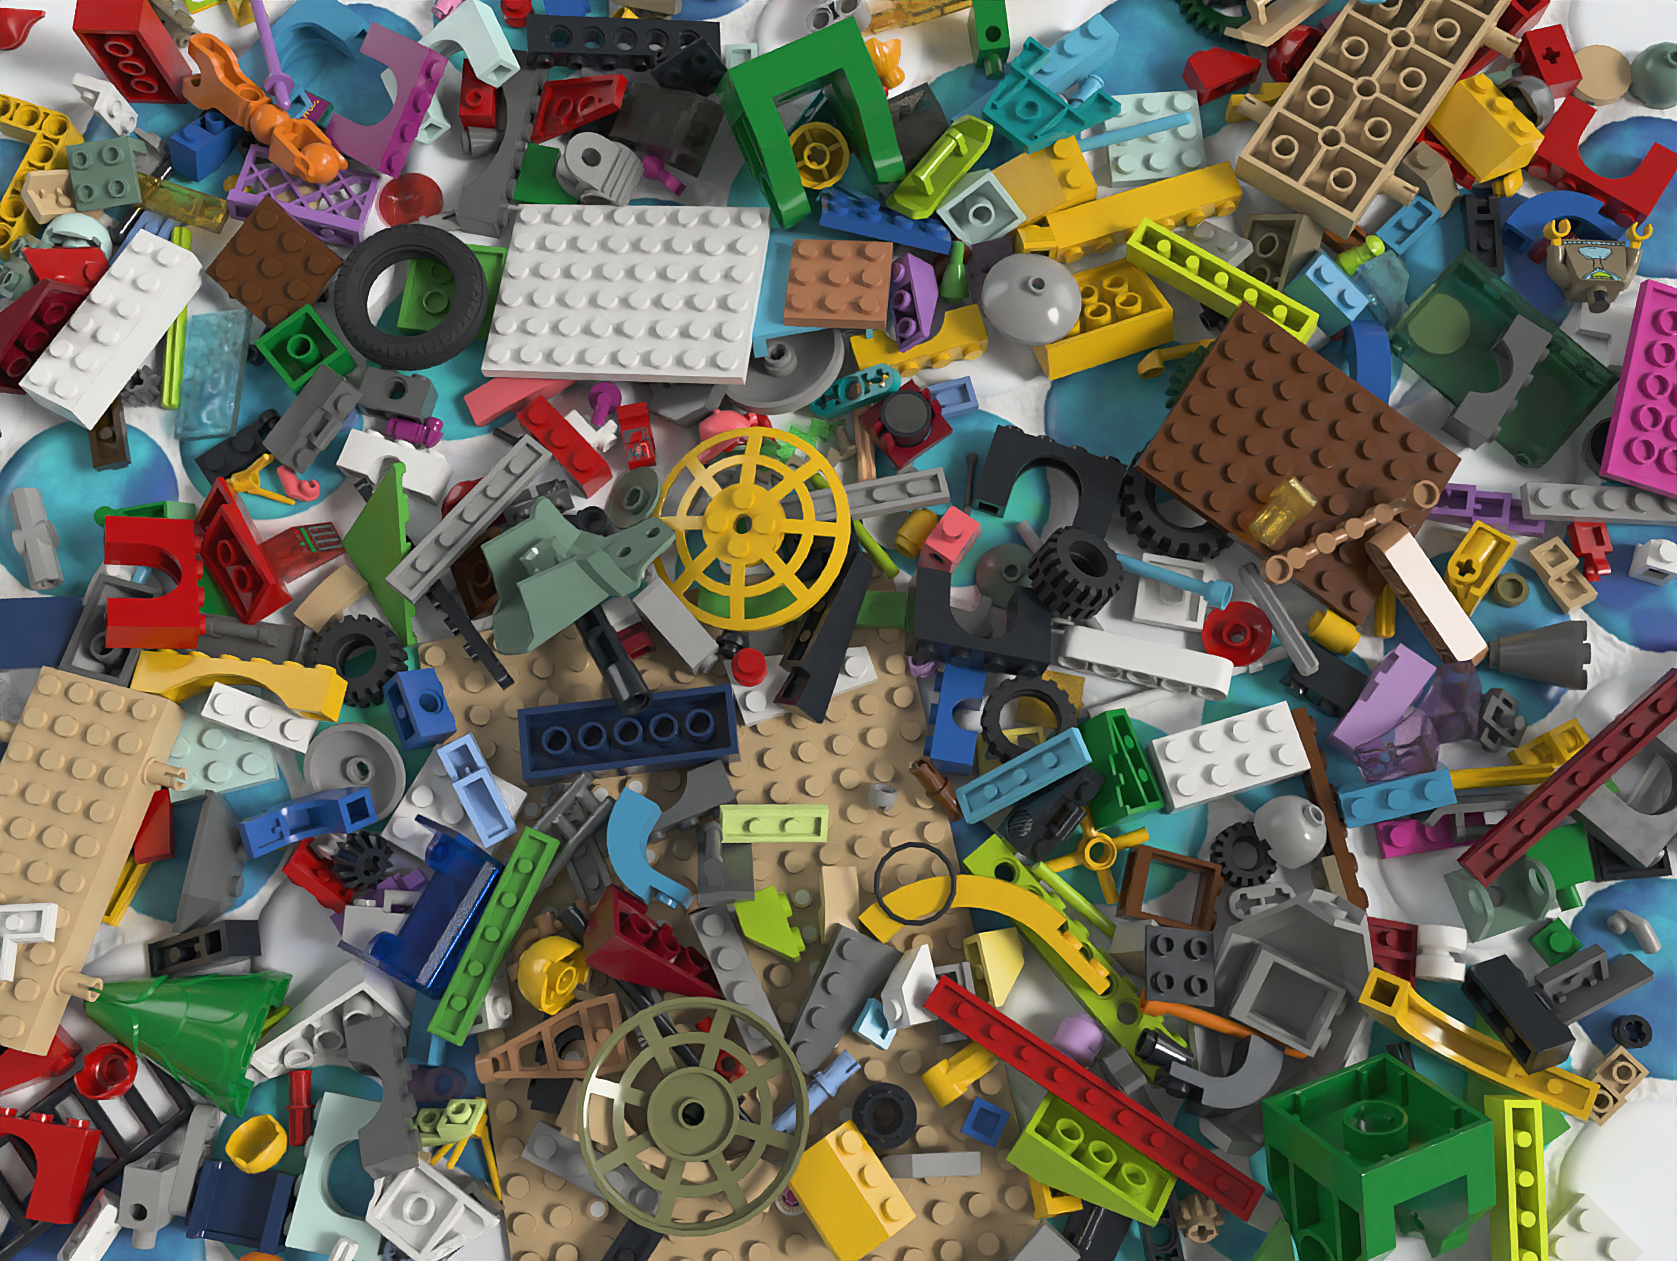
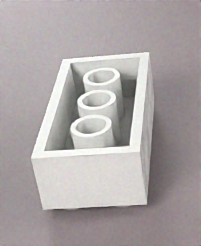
M1286 701L1155 739L1145 748L1156 782L1167 805L1165 808L1168 815L1294 778L1311 768Z

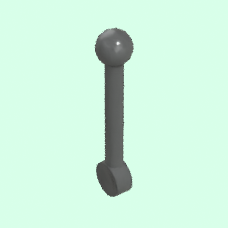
M974 452L966 455L968 472L963 513L968 516L971 513L975 464L979 460L978 455Z

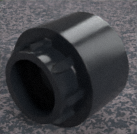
M876 1083L866 1088L857 1097L853 1106L852 1120L869 1146L888 1150L901 1146L911 1137L917 1123V1110L912 1097L902 1087L893 1083ZM887 1104L895 1112V1120L888 1127H880L874 1121L873 1114L879 1105Z

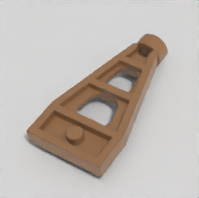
M612 993L578 1002L491 1051L477 1054L475 1056V1068L479 1081L485 1084L497 1081L499 1078H584L593 1057L603 1042L623 1023L617 994ZM574 1025L581 1026L588 1052L587 1056L579 1061L560 1059L555 1045L556 1037ZM626 1036L612 1049L602 1064L597 1078L624 1071L628 1068L631 1058ZM543 1040L547 1063L534 1067L522 1066L519 1050L532 1042Z

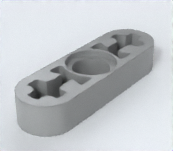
M199 1103L191 1114L169 1199L168 1210L172 1215L185 1217L189 1207L194 1204L197 1189L194 1186L195 1177L199 1168L204 1166L205 1160H210L220 1121V1110L215 1106Z

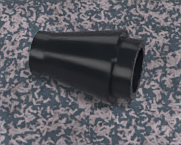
M1144 1028L1135 1045V1056L1140 1057L1142 1063L1162 1067L1173 1060L1191 1068L1194 1060L1193 1052L1182 1047L1158 1028L1153 1030Z

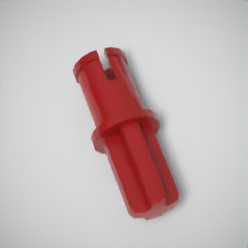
M312 1070L288 1072V1106H285V1110H288L289 1145L293 1147L305 1146L308 1138L312 1135V1108H315V1104H311Z

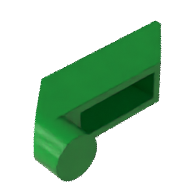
M161 501L115 510L108 506H102L95 511L94 520L103 529L105 516L195 520L196 507L192 503Z

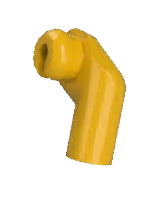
M1522 169L1505 174L1503 180L1493 182V194L1498 195V198L1503 196L1509 198L1518 192L1523 184Z

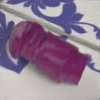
M431 416L426 418L424 426L419 423L392 417L387 424L386 436L393 438V440H404L410 444L426 445V448L430 449L441 441L444 434L440 431L444 425L440 419Z

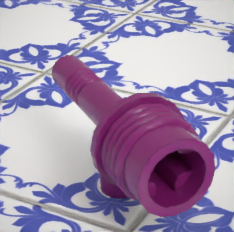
M603 381L591 388L588 400L594 412L590 422L604 426L606 416L613 414L616 411V407L621 405L622 395L616 385Z

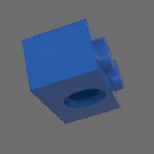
M434 668L397 672L381 687L404 751L434 747L437 743L441 745L457 732L454 716L449 710L443 693V686L438 680Z

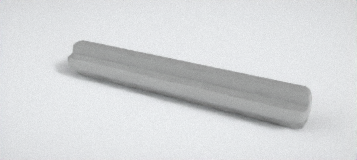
M1249 562L1246 565H1242L1239 568L1238 576L1257 606L1269 618L1274 633L1300 674L1308 676L1315 673L1319 666L1318 660L1269 584L1261 578L1260 570L1256 564Z

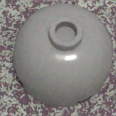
M1297 795L1278 796L1266 802L1255 812L1254 826L1259 840H1267L1272 848L1267 853L1283 867L1297 869L1302 865H1306L1319 855L1326 843L1327 830L1323 812L1319 807Z

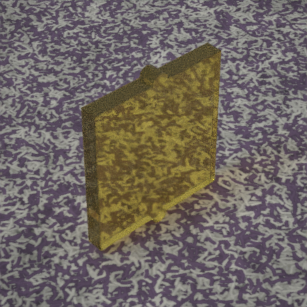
M1046 670L1042 675V679L1055 681L1061 691L1064 689L1069 694L1068 700L1070 704L1074 703L1076 708L1075 719H1077L1078 723L1079 711L1084 707V703L1081 700L1085 677ZM1019 697L1015 722L1034 726L1044 725V728L1057 730L1055 714L1046 703L1033 697Z

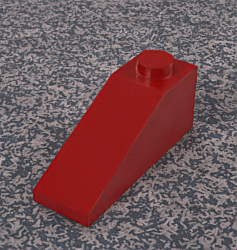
M59 1024L46 1056L8 1048L0 1056V1097L64 1075L76 1064L75 1058L83 1051L82 1047Z

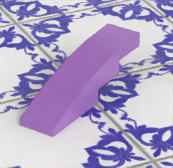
M1447 483L1439 497V501L1433 506L1426 520L1470 529L1476 520H1479L1503 534L1543 538L1545 520L1523 518L1521 499H1511L1512 493L1476 491V485Z

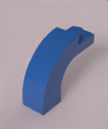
M1573 191L1545 192L1528 199L1511 214L1501 228L1502 243L1520 255L1525 252L1535 238L1543 234L1545 225L1555 220V230L1559 231V222L1567 219L1571 225L1569 234L1574 235L1580 240L1618 241L1625 231L1616 226L1612 220L1604 218L1597 213L1604 205L1603 202L1589 195Z
M1354 319L1353 322L1344 327L1341 352L1348 361L1349 377L1389 405L1391 351L1387 331L1379 320Z
M347 787L314 793L262 810V814L237 823L247 858H257L308 837L328 833L349 834L377 822L378 818L369 788Z

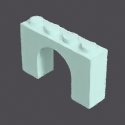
M466 0L462 2L449 16L440 21L421 40L417 41L446 58L464 50L477 78L496 88L500 87L521 69L492 8L479 0ZM388 67L380 76L393 104H395L397 82L394 73ZM437 88L432 97L431 105L427 109L419 127L418 135L415 138L427 145H430L451 127L439 101Z
M325 1092L324 1097L318 1100L314 1111V1120H317L313 1136L311 1135L308 1138L304 1149V1158H307L304 1174L301 1173L298 1176L294 1188V1196L297 1197L294 1212L289 1213L284 1226V1235L287 1236L285 1246L330 1255L337 1241L341 1237L346 1236L358 1243V1250L352 1260L383 1261L384 1247L388 1239L366 1222V1217L354 1215L342 1209L334 1200L329 1186V1174L334 1159L344 1147L359 1140L358 1131L373 1119L382 1101L339 1092ZM418 1108L417 1115L412 1116L413 1124L420 1112V1109Z

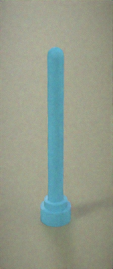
M1182 112L1077 140V143L1083 153L1188 125L1192 120V116L1189 112Z
M1116 553V558L1121 562L1122 569L1201 595L1203 600L1208 601V605L1224 610L1230 601L1233 591L1232 583L1217 579L1215 582L1210 580L1206 583Z

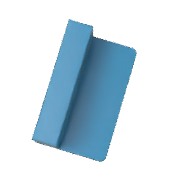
M417 989L406 1055V1059L410 1064L445 1067L449 1041L426 1031L445 990Z

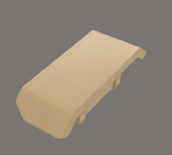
M1247 0L1246 5L1251 19L1238 29L1226 27L1223 35L1268 47L1330 0H1276L1267 8H1265V5L1271 0Z

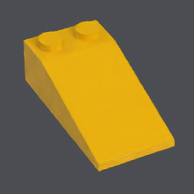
M1074 135L1066 139H1059L1055 144L1030 155L1024 152L991 171L1027 217V220L993 245L1016 236L1017 228L1044 224L1045 216L1096 200L1098 187Z

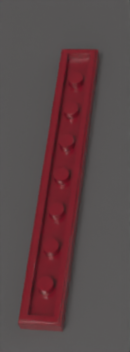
M1671 668L1463 853L1456 861L1471 878L1479 881L1484 888L1489 886L1677 718V668Z

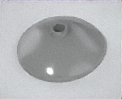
M1019 253L1000 260L991 268L982 287V306L989 322L1003 336L1020 344L1040 346L1056 342L1072 330L1080 315L1081 293L1077 282L1063 265L1044 255ZM1032 285L1040 287L1041 290L1035 289Z
M357 722L338 723L320 732L312 740L306 751L303 772L310 794L347 787H368L378 818L377 822L390 815L399 805L406 784L404 764L394 744L377 729ZM362 762H364L367 765L369 771H366L363 768Z

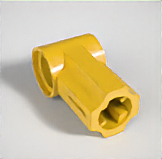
M973 1041L950 1059L945 1058L919 1078L939 1107L943 1108L968 1090V1085L992 1070L998 1062L992 1053Z

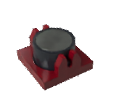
M912 379L902 385L897 392L890 394L886 399L881 400L858 416V422L898 471L953 432V428L942 416V409L937 398L932 401L930 390L927 387H923L920 390Z

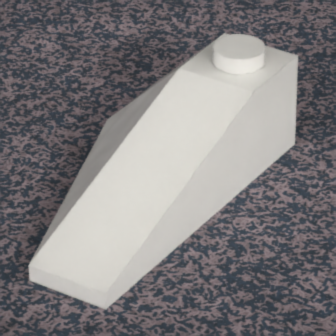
M363 953L336 970L262 1037L256 1045L250 1063L271 1079L286 1074L289 1071L311 1066L314 1059L335 1053L336 1057L347 1054L344 1027L388 1014L397 1026L401 1025L405 1028L411 1024V1017L389 975L368 955Z

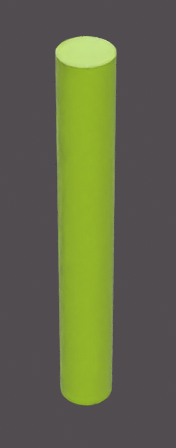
M1041 860L1035 863L1031 871L1107 937L1111 940L1113 939L1117 925Z

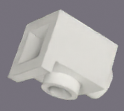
M1651 539L1644 545L1638 543L1635 546L1629 576L1658 586H1664L1677 577V544L1665 539ZM1651 568V569L1657 570L1658 573H1657V572L1650 571V570H1648V569Z

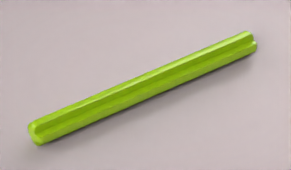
M174 227L171 232V243L191 251V231L187 227ZM187 305L165 332L160 404L166 410H178L181 407Z

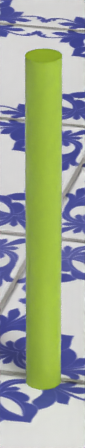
M819 472L809 479L816 490L830 488L828 482ZM859 520L853 521L859 543L889 579L896 577L900 572L898 567Z

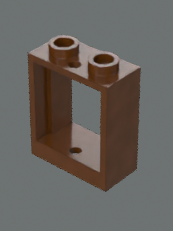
M1140 843L1129 847L1115 917L1128 921L1153 919L1162 927L1212 932L1217 922V912L1214 911L1216 897L1221 894L1224 884V878L1220 875L1222 865ZM1150 862L1200 875L1191 924L1141 911Z

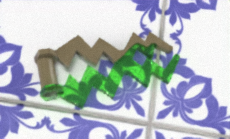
M813 417L808 434L793 426L790 428L789 433L796 435L814 448H816L818 437L827 443L829 435L834 436L840 452L830 446L826 457L833 468L840 461L850 460L857 453L856 446L852 445L846 431L844 419L830 424ZM765 437L763 447H760L759 455L767 457L773 455L780 459L779 461L796 469L811 460L807 455L805 461L795 455L796 447L787 442L784 446H781ZM762 466V471L756 469L755 478L767 485L771 476L779 482L784 478L783 475L775 470Z

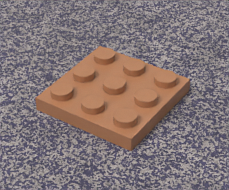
M793 239L783 315L784 326L886 330L893 242Z

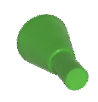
M952 241L950 262L947 264L938 290V296L943 297V302L949 304H962L964 298L970 297L965 265L963 264L964 242Z

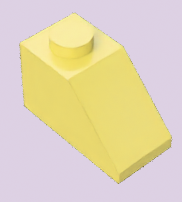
M1016 927L978 933L962 939L966 961L970 962L975 995L994 1008L1003 1005L1025 963L1023 943L1018 937Z

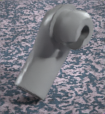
M1625 909L1616 910L1613 912L1614 915L1608 917L1607 925L1609 929L1617 934H1622L1625 930L1633 933L1645 954L1656 953L1662 948L1651 924L1645 918Z

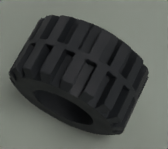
M1073 526L1056 529L1033 555L1028 564L1030 569L1028 571V578L1033 581L1031 586L1039 594L1038 598L1042 602H1046L1049 605L1048 608L1052 611H1058L1065 618L1071 616L1073 620L1079 621L1082 618L1085 620L1091 619L1121 589L1124 573L1121 571L1123 568L1121 562L1116 558L1117 554L1108 547L1106 541L1101 540L1097 537V534L1091 531L1087 532L1082 527L1075 529Z
M358 614L357 620L352 615L343 616L344 622L342 623L337 619L330 623L332 626L331 630L327 632L323 629L319 635L323 638L321 642H314L312 648L317 652V655H311V664L314 666L321 664L333 667L337 670L336 674L348 682L343 703L347 706L355 708L357 704L361 708H369L370 702H373L376 706L383 704L382 698L384 694L381 687L397 672L408 671L409 668L404 663V661L409 659L407 652L403 649V643L387 625H384L375 617L370 619L367 615ZM362 646L376 647L377 655L373 667L360 677H346L344 667L348 656L355 649Z

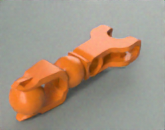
M209 33L194 34L189 38L188 54L196 62L201 72L183 78L181 92L192 104L201 110L216 108L235 124L244 127L247 132L251 131L259 142L269 146L268 158L271 162L290 174L298 175L307 182L327 184L337 176L339 170L347 169V160L331 145V140L311 120L305 118L291 119L286 110H281L278 105L272 104V99L266 97L264 91L242 73L237 58L228 45Z

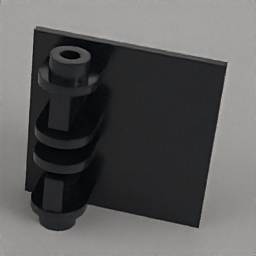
M701 36L673 56L669 51L657 50L653 56L655 68L650 70L649 73L683 114L715 93L728 68L704 36Z
M1145 925V1000L1186 1004L1195 1008L1196 1005L1215 1007L1213 932Z

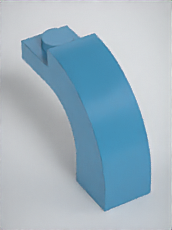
M625 787L612 809L607 827L608 854L615 872L627 888L645 904L649 905L655 893H657L655 899L673 910L679 905L687 910L694 899L691 891L652 869L647 860V840L662 811L655 802Z

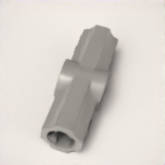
M36 487L15 489L8 496L16 527L12 531V540L17 552L24 559L30 587L35 591L52 590L60 587V584L64 582L56 548L60 546V540L54 525L48 519L42 493Z

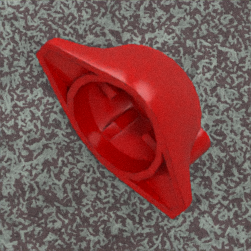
M0 8V50H14L23 45L31 28L45 17L46 12L43 10Z

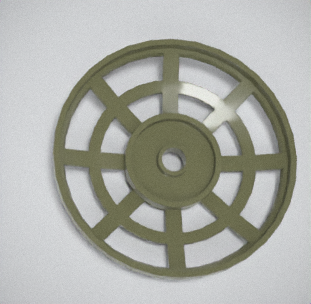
M681 997L659 1002L639 1011L620 1024L603 1042L593 1057L582 1082L578 1101L577 1131L581 1153L589 1174L602 1195L619 1212L637 1224L659 1233L680 1237L708 1236L729 1231L750 1221L768 1208L786 1188L797 1170L805 1149L809 1128V1098L805 1078L794 1053L784 1038L767 1021L749 1009L726 1000L710 997ZM680 1009H709L716 1011L709 1033L683 1032L669 1035L665 1038H662L653 1018L660 1014ZM730 1016L739 1018L758 1030L773 1045L779 1056L759 1067L756 1061L743 1048L724 1038ZM639 1026L649 1046L630 1063L622 1075L619 1084L597 1078L602 1064L612 1049L630 1031ZM682 1044H705L698 1067L691 1066L678 1069L668 1050L673 1046ZM722 1049L735 1057L749 1073L728 1083L721 1075L713 1071L719 1050ZM655 1057L664 1078L655 1086L652 1093L630 1087L639 1070L651 1058ZM786 1070L792 1081L796 1101L794 1135L771 1129L773 1103L767 1080ZM754 1087L758 1090L761 1104L760 1125L739 1119L737 1097ZM592 1093L614 1099L612 1126L618 1148L598 1160L592 1147L589 1130V1105ZM625 1102L647 1108L646 1117L649 1130L630 1141L626 1137L624 1127ZM692 1102L699 1103L704 1111L703 1119L696 1125H688L682 1119L683 1108ZM735 1134L755 1140L746 1158L731 1171L721 1151L727 1147ZM657 1144L664 1153L671 1157L665 1180L650 1172L637 1159L636 1155ZM767 1144L789 1150L785 1163L773 1182L759 1197L748 1203L737 1182L743 1179L756 1165ZM708 1160L717 1177V1180L701 1185L680 1184L686 1162ZM626 1162L630 1170L641 1181L661 1192L655 1216L643 1212L628 1202L611 1185L605 1174ZM724 1190L735 1211L725 1217L706 1222L681 1223L670 1221L676 1197L701 1198Z

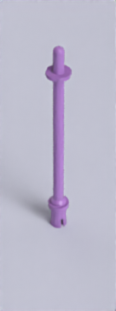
M250 0L269 75L263 83L265 91L269 95L276 97L277 105L281 110H288L291 107L288 94L294 88L293 79L290 75L282 73L263 0Z

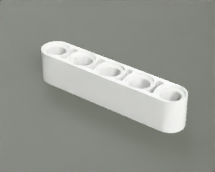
M1076 625L1065 628L1057 658L1060 665L1072 670L1211 701L1227 699L1234 667L1230 660L1223 657Z

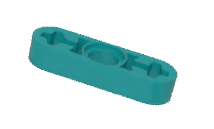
M885 363L874 365L835 380L819 398L809 404V408L814 414L823 419L838 417L886 399L890 394L897 392L901 386V376L897 370ZM886 374L889 378L885 380V386L882 387L878 383L883 381V375ZM860 383V395L854 400H849L848 391L850 387ZM825 397L832 399L826 403L825 409L821 407L825 403Z

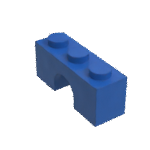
M945 663L944 671L936 672L933 692H939L940 696L938 704L931 703L928 724L935 725L933 737L926 736L923 756L928 757L931 764L939 772L970 776L977 732L960 728L955 724L952 716L960 710L980 711L987 673L982 669L971 667L959 668Z

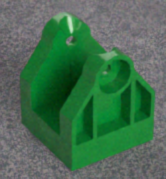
M854 15L728 69L715 90L745 163L768 202L779 226L784 231L795 227L805 216L811 213V209L801 182L789 137L777 111V108L822 89L837 126L860 162L872 186L891 184L905 177V167L897 144L887 97Z
M1386 1052L1261 1100L1268 1182L1285 1221L1289 1223L1290 1233L1297 1248L1299 1261H1383L1396 1248L1395 1219L1404 1237H1414L1425 1241L1431 1257L1437 1258L1463 1246L1468 1240L1469 1229L1496 1204L1493 1120Z

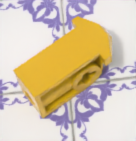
M1476 520L1450 558L1442 578L1468 618L1472 616L1476 607L1512 556L1518 541L1479 520ZM1462 572L1466 573L1464 577L1460 576Z

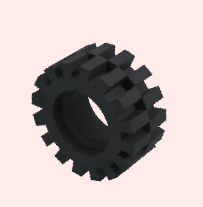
M1247 821L1243 824L1242 822H1237L1232 826H1228L1216 836V840L1210 848L1213 850L1210 855V862L1214 861L1215 864L1222 865L1220 875L1223 876L1224 882H1229V886L1233 888L1260 885L1270 879V876L1278 868L1276 867L1278 862L1267 853L1272 848L1266 839L1259 840L1253 825L1254 822ZM1247 842L1256 849L1258 859L1253 868L1243 869L1234 863L1231 852L1236 843Z

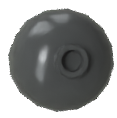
M1517 75L1496 85L1513 102L1514 106L1534 124L1540 133L1550 123L1555 103L1550 88L1543 80L1530 75Z

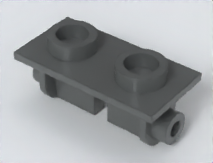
M557 478L535 486L538 496L532 498L529 488L523 490L503 511L510 529L530 518L531 507L541 496L547 497L561 514L575 508L566 480L559 481Z

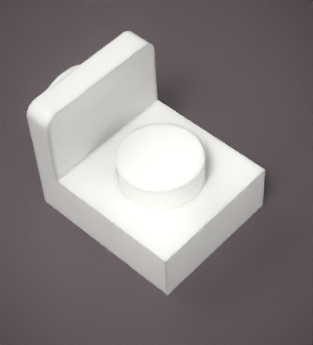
M575 409L564 417L599 454L602 451L607 452L612 449L620 436L617 424L613 420H610L599 429L596 424L590 422L591 418L588 415L582 417Z

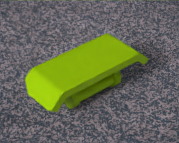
M969 114L956 119L885 201L888 208L911 219L928 218L986 151L991 141L993 125Z

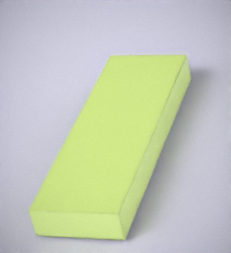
M720 805L719 824L723 832L722 843L827 842L828 805Z

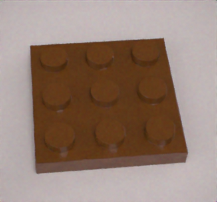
M266 195L207 268L205 273L272 330L309 303L312 307L338 276L345 261L271 196Z

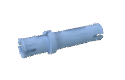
M846 1049L822 1072L818 1071L813 1075L815 1079L806 1087L809 1098V1116L830 1096L834 1097L839 1093L837 1089L861 1068L859 1063ZM795 1098L773 1118L771 1129L788 1134L795 1130Z

